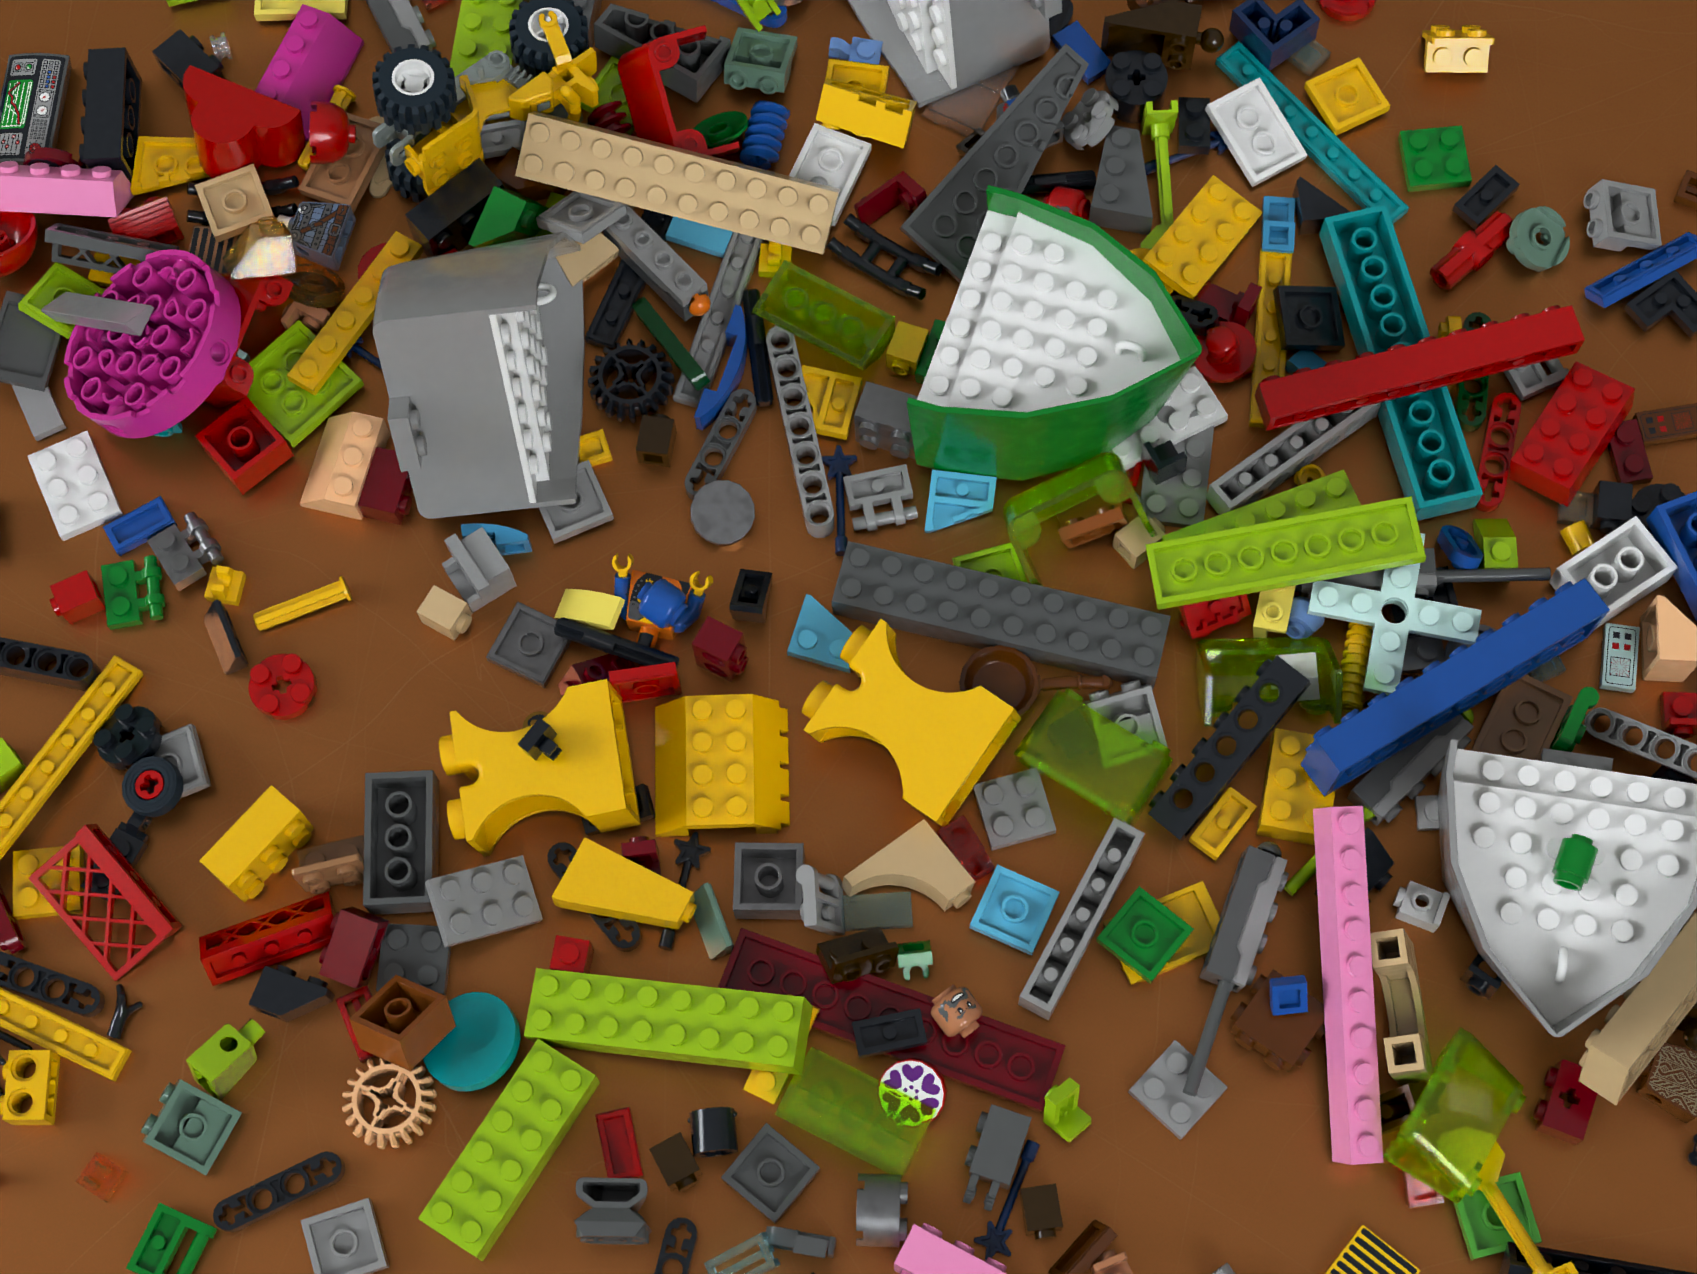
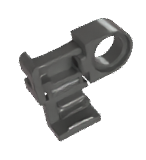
M767 1226L763 1245L793 1251L796 1254L825 1259L826 1251H828L827 1255L829 1258H834L837 1240L836 1237Z

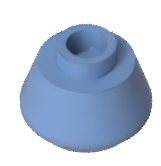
M1295 596L1293 598L1286 632L1291 638H1308L1324 624L1325 617L1307 614L1309 598Z

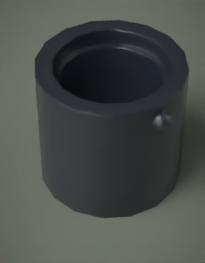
M713 1107L689 1113L690 1117L687 1121L691 1126L694 1157H720L738 1152L735 1122L737 1112L734 1111V1108Z

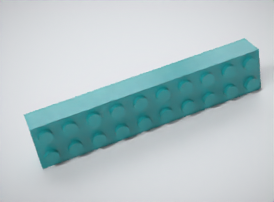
M1383 204L1326 217L1319 236L1358 355L1365 352L1377 354L1385 352L1388 348L1397 344L1409 346L1417 344L1423 338L1430 337L1387 205ZM1444 386L1382 402L1377 415L1404 497L1412 496L1417 521L1475 508L1483 492L1448 387Z

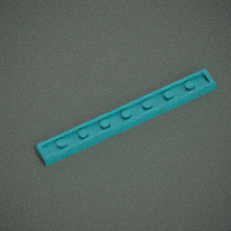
M1238 41L1216 58L1215 65L1239 88L1259 77L1261 78L1307 155L1362 209L1386 204L1393 224L1408 212L1409 207L1243 44Z

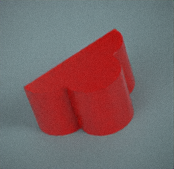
M189 65L183 76V88L199 163L209 177L215 178L254 164L257 170L260 165L282 167L299 159L306 146L300 109Z

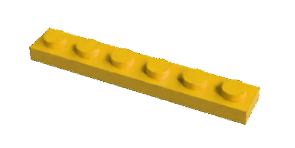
M397 231L393 234L287 374L290 382L316 396L373 320L378 290L384 270L387 267L402 262L417 260L424 252L421 244Z

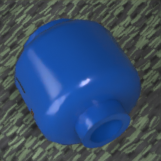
M659 579L654 584L648 581L637 595V598L641 600L639 613L659 628H665L668 625L674 627L688 608V605L685 603V593L666 579Z

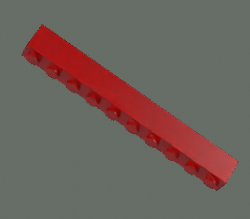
M1554 305L1538 314L1529 315V313H1522L1514 316L1510 321L1502 323L1490 321L1474 330L1458 329L1451 332L1448 336L1437 339L1435 336L1426 337L1418 341L1417 344L1409 346L1397 344L1388 348L1385 352L1377 354L1365 352L1353 360L1345 362L1333 360L1321 368L1311 370V368L1305 367L1296 370L1292 375L1281 378L1279 375L1269 376L1263 379L1261 383H1258L1254 396L1265 429L1268 431L1576 354L1585 338L1573 306L1560 308L1559 305Z

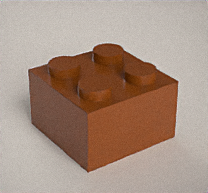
M398 975L389 980L349 1018L360 1049L408 1071H411L456 1027L445 995Z

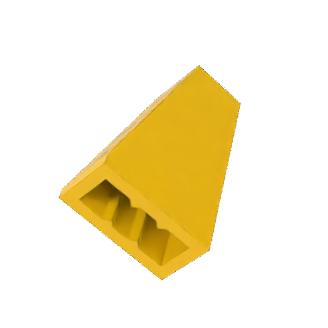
M587 838L583 839L552 895L554 905L560 908L676 930L680 929L683 921L686 923L690 922L697 908V905L694 904V892Z

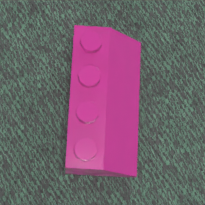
M302 4L255 92L300 109L305 141L308 142L310 111H317L312 109L311 101L330 102L334 94L333 87L335 85L342 86L364 45V41L331 14Z

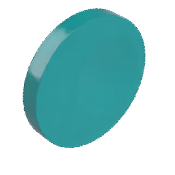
M470 992L448 1001L456 1027L423 1058L426 1068L436 1080L449 1089L463 1092L485 1088L501 1078L514 1062L521 1038L520 1026L516 1015L501 999L489 993Z

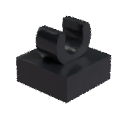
M540 717L518 743L520 748L535 761L542 753L554 761L562 752L558 745L552 741L557 733Z

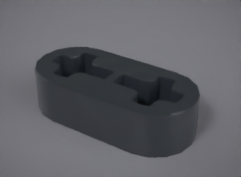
M1171 296L1177 307L1182 309L1180 312L1195 335L1207 336L1206 331L1208 329L1220 326L1218 311L1214 306L1185 296Z

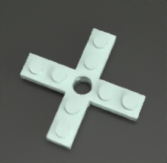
M1420 533V534H1421V538H1422V542H1423V546H1424V540H1425V535H1426V534ZM1420 563L1384 569L1380 591L1323 580L1313 582L1307 614L1373 626L1362 691L1377 694L1385 692L1386 695H1389L1396 691L1395 687L1400 683L1408 633L1473 645L1478 637L1482 610L1415 598ZM1388 604L1398 605L1405 613L1404 621L1400 623L1388 622L1382 615V608Z

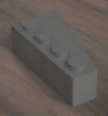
M610 4L594 23V41L596 48L620 59L624 53L645 43L686 29L676 27V23L669 20L659 22L649 19L648 14ZM706 36L703 40L679 46L680 56L676 65L660 71L663 85L697 103L724 70V63L731 47V39L722 36L719 39Z

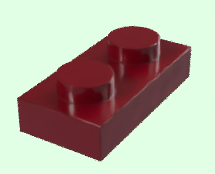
M1637 419L1623 421L1607 446L1616 480L1618 483L1633 485L1650 483L1653 475Z

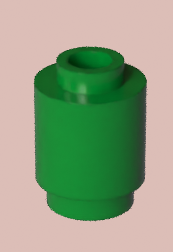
M1572 834L1571 838L1562 839L1552 873L1555 874L1553 879L1555 884L1569 890H1582L1583 884H1587L1598 853V849L1592 845L1593 840L1579 834Z

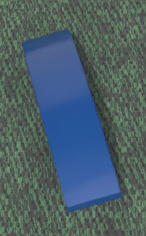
M735 304L725 331L727 346L733 348L718 389L714 391L704 388L694 415L696 428L702 431L718 418L730 394L738 389L744 373L747 359V334L744 314L740 305Z

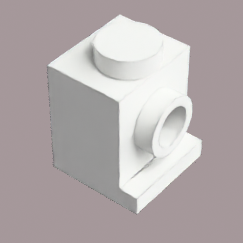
M1410 880L1405 888L1399 887L1395 896L1393 906L1398 907L1395 918L1434 933L1440 926L1450 894L1447 892L1441 893ZM1415 899L1427 902V906L1419 907Z

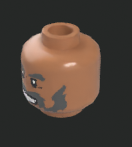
M953 984L932 1000L934 1006L931 1009V1015L945 1035L953 1037L960 1033L965 1038L980 1027L976 1020L981 1017L983 1009L967 987L956 988Z

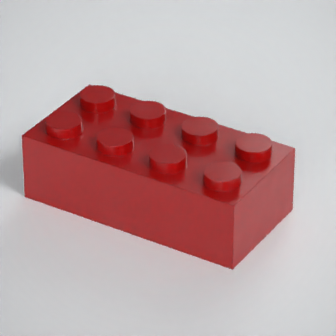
M1576 361L1510 460L1509 479L1568 507L1612 440L1617 429L1632 409L1635 388Z

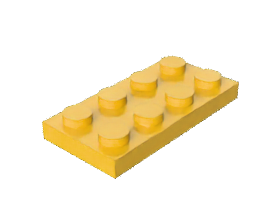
M1213 175L1142 261L1152 268L1164 283L1180 295L1194 299L1258 221L1263 212Z

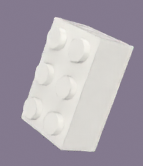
M1635 516L1559 566L1548 582L1557 590L1569 581L1574 585L1585 578L1610 609L1596 627L1597 629L1666 583L1678 566L1637 516Z

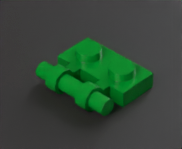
M145 556V568L141 571H137V564L134 560L101 565L107 626L110 630L143 624L142 612L150 611L151 620H161L164 618L163 607H165L164 594H161L159 582L162 579V570L158 567L156 556ZM142 584L147 585L148 595L144 598H140L139 585Z

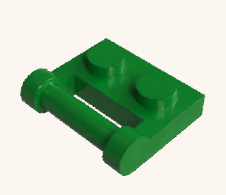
M1593 687L1581 689L1574 704L1568 707L1549 749L1572 752L1575 745L1580 743L1587 728L1586 725L1582 724L1586 712L1599 701V693Z
M159 1203L126 1269L137 1274H166L190 1228L197 1233L176 1274H192L209 1238L213 1239L218 1229Z

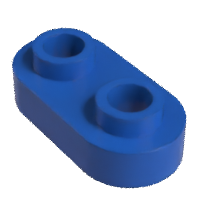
M1451 525L1442 526L1437 542L1451 561V565L1456 569H1478L1484 554L1473 537L1459 527Z

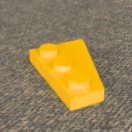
M138 136L130 187L133 196L209 177L200 166L195 138Z

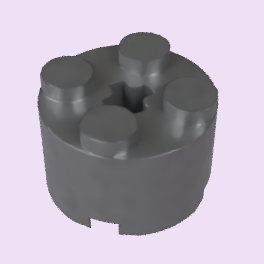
M858 1173V1181H865L864 1189H857L856 1231H863V1238L856 1239V1246L899 1247V1242L905 1241L907 1238V1218H900L901 1204H908V1182H901V1175Z

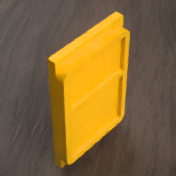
M1203 881L1157 899L1194 928L1190 936L1159 973L1162 974L1207 955L1220 917ZM1113 918L1103 921L1104 928ZM1120 961L1122 970L1125 972L1130 985L1145 981Z

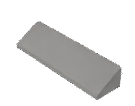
M65 292L44 306L41 311L56 322L141 336L154 307L146 304Z

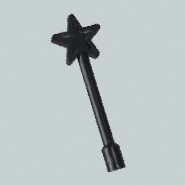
M694 832L688 842L678 839L674 840V845L681 851L675 863L677 866L683 864L678 885L686 888L692 865L696 870H699V857L711 853L710 847L699 845L698 832ZM663 929L658 947L672 950L676 935L674 929Z

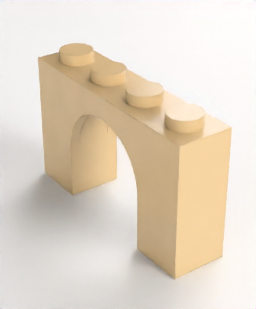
M1403 928L1370 933L1372 965L1381 981L1389 1022L1390 1037L1383 1038L1388 1073L1399 1086L1435 1081L1414 944Z

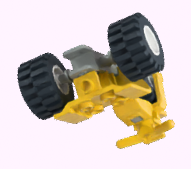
M523 0L519 4V10L514 9L512 20L509 22L511 53H513L515 63H519V66L516 68L510 64L509 57L499 50L490 52L456 77H454L453 68H450L448 59L446 57L441 58V52L436 49L430 52L429 46L421 45L420 48H415V44H407L408 48L402 49L399 46L394 48L395 53L390 54L387 52L383 55L384 62H377L375 66L376 72H373L372 81L377 110L380 117H384V123L375 128L372 137L377 148H382L386 145L385 158L389 178L394 189L401 191V196L406 199L411 196L413 202L420 203V200L426 199L478 158L484 163L480 134L485 120L491 115L509 111L510 118L526 121L528 113L537 111L547 114L553 112L554 107L561 103L568 112L567 119L579 122L581 102L591 108L599 104V87L592 77L597 72L596 51L592 47L589 48L588 22L580 6H575L573 0H530L528 3Z

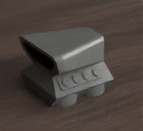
M582 1177L577 1180V1196L592 1208L574 1220L576 1224V1238L580 1239V1242L613 1245L649 1244V1234L652 1230L644 1218L638 1214L648 1194V1184L644 1179Z

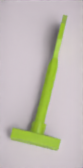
M1171 100L1169 110H1153V102H1146L1141 119V135H1151V140L1155 143L1160 225H1157L1140 243V248L1152 249L1174 222L1168 140L1173 132L1178 116V100Z

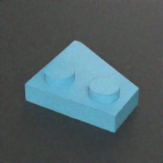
M932 470L925 533L930 534L992 512L997 477Z
M806 594L787 649V655L851 673L852 669L847 662L840 658V654L852 632L816 599Z

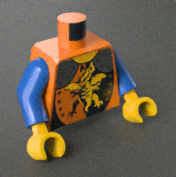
M618 553L613 557L612 566L618 572L615 574L614 596L625 600L620 616L626 620L629 630L638 632L636 643L655 648L658 637L673 640L677 633L684 632L699 619L706 597L704 590L713 584V577L711 575L707 576L705 585H701L698 582L700 570L691 575L690 583L638 570H632L630 574L628 570L633 565V556L630 553L628 554L627 566L619 564ZM659 579H666L685 593V603L688 605V608L674 627L668 625L665 628H659L639 613L641 600L637 598V595L648 581L654 584Z

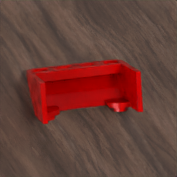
M705 25L656 38L624 53L618 61V74L636 137L717 158L738 153L740 148L738 141L708 149L705 138L699 131L685 129L677 132L660 71L672 68L678 62L680 56L679 46L705 39L707 33Z

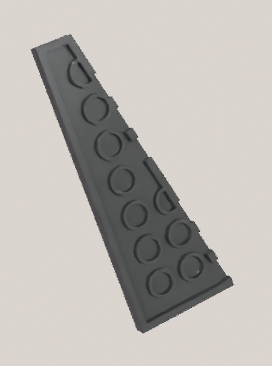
M1066 43L900 227L903 233L933 260L942 264L943 269L959 283H961L988 211L986 194L988 185L1022 194L1089 65Z

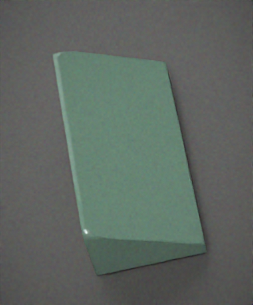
M705 883L694 892V904L697 905L694 918L708 956L711 960H715L731 954L734 945L712 886L709 883Z

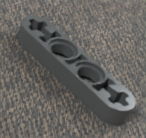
M737 389L728 397L685 478V489L690 499L693 500L698 492L695 491L693 482L696 484L700 483L703 478V471L707 473L704 479L705 485L715 480H721L757 411L756 397L751 391ZM743 400H747L749 408L743 407L741 409L738 420L735 418L737 414L736 402L742 403ZM725 425H732L737 429L736 435L729 439L720 436L719 431ZM710 452H719L723 459L720 464L712 466L705 462V457Z

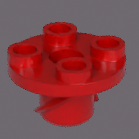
M1222 321L1220 326L1208 329L1206 331L1207 336H1197L1202 346V352L1194 362V365L1208 382H1233L1253 370L1257 356L1256 343L1250 331L1241 324Z

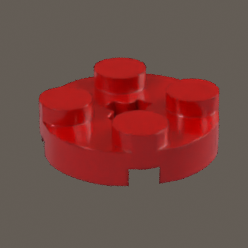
M284 653L267 657L255 665L250 671L248 689L253 704L260 712L272 716L273 719L289 720L298 717L307 710L313 695L315 697L317 681L309 665L298 655ZM280 680H285V682L291 681V685L286 687V693L281 694L279 690H274Z

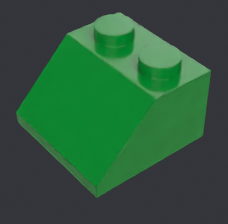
M494 186L468 244L479 248L536 237L537 233L542 230L538 228L536 217L549 208L518 192Z

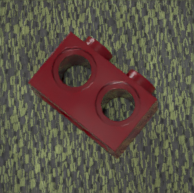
M707 616L692 642L696 664L732 682L736 674L741 675L749 660L744 635L742 632Z

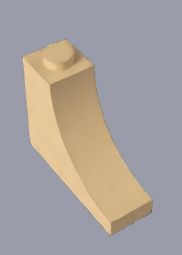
M923 819L846 874L841 888L850 898L860 891L876 886L894 885L907 887L931 898L946 911L953 905L956 909L961 907L972 897L971 891L975 881L926 820Z

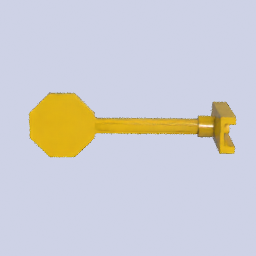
M1467 1127L1445 1135L1436 1159V1164L1448 1183L1483 1192L1533 1270L1532 1274H1579L1571 1261L1556 1268H1553L1550 1263L1545 1261L1498 1188L1496 1182H1498L1505 1153L1494 1136Z

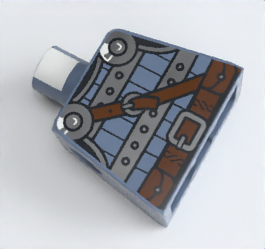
M303 201L299 204L295 217L282 214L278 216L276 232L288 235V244L295 255L331 270L338 271L356 218L351 206L347 204Z

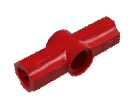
M1497 211L1475 231L1469 230L1463 234L1454 244L1452 250L1431 268L1429 274L1432 276L1433 282L1440 289L1449 291L1472 270L1476 272L1481 269L1493 256L1495 250L1510 237L1509 232L1513 219L1505 212L1500 213Z

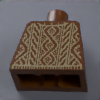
M1664 1043L1640 1074L1642 1077L1637 1093L1680 1121L1688 1123L1697 1117V1051Z

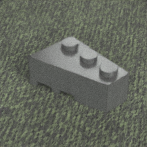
M1113 125L1105 137L1089 221L1101 227L1148 235L1151 232L1153 214L1140 133L1137 129Z

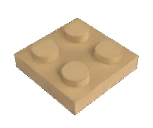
M254 164L194 185L217 243L276 221Z

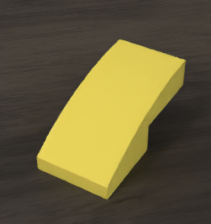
M565 589L554 618L558 620L564 617L599 630H614L625 600L618 596L596 591Z

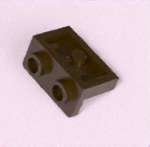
M881 927L819 943L816 949V953L832 984L842 981L850 982L860 976L873 972H885L891 967H895L899 951L896 942L888 943Z

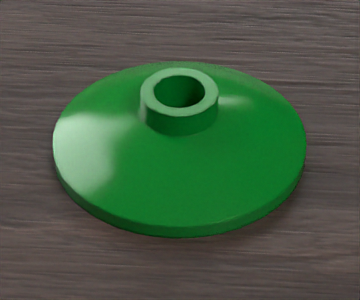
M728 111L703 120L693 129L699 131L704 136L707 148H715L733 143V140L746 130L749 122L744 113Z

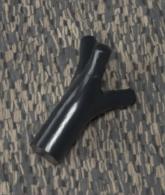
M122 984L116 985V1007L107 1032V1036L117 1039L121 1037L127 1018L134 1011L143 1007L141 1001L130 1006L126 1005V995Z

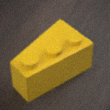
M827 78L823 85L816 120L821 121L822 126L829 129L839 130L842 128L851 131L854 135L869 137L904 149L917 101Z

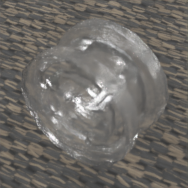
M221 32L219 37L209 36L214 55L220 62H222L224 57H227L229 60L233 59L225 32Z

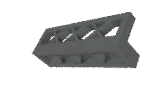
M56 223L45 229L44 242L52 243L51 261L114 274L126 266L119 256L143 262L147 254L167 249L179 250V246L61 223ZM62 245L78 248L80 252L74 257L62 255ZM89 250L109 254L111 258L105 262H98Z

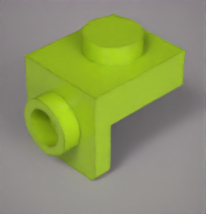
M1070 1077L1060 1086L1054 1085L1045 1095L1043 1122L1067 1142H1071L1091 1125L1092 1120L1087 1113L1078 1107L1080 1085Z

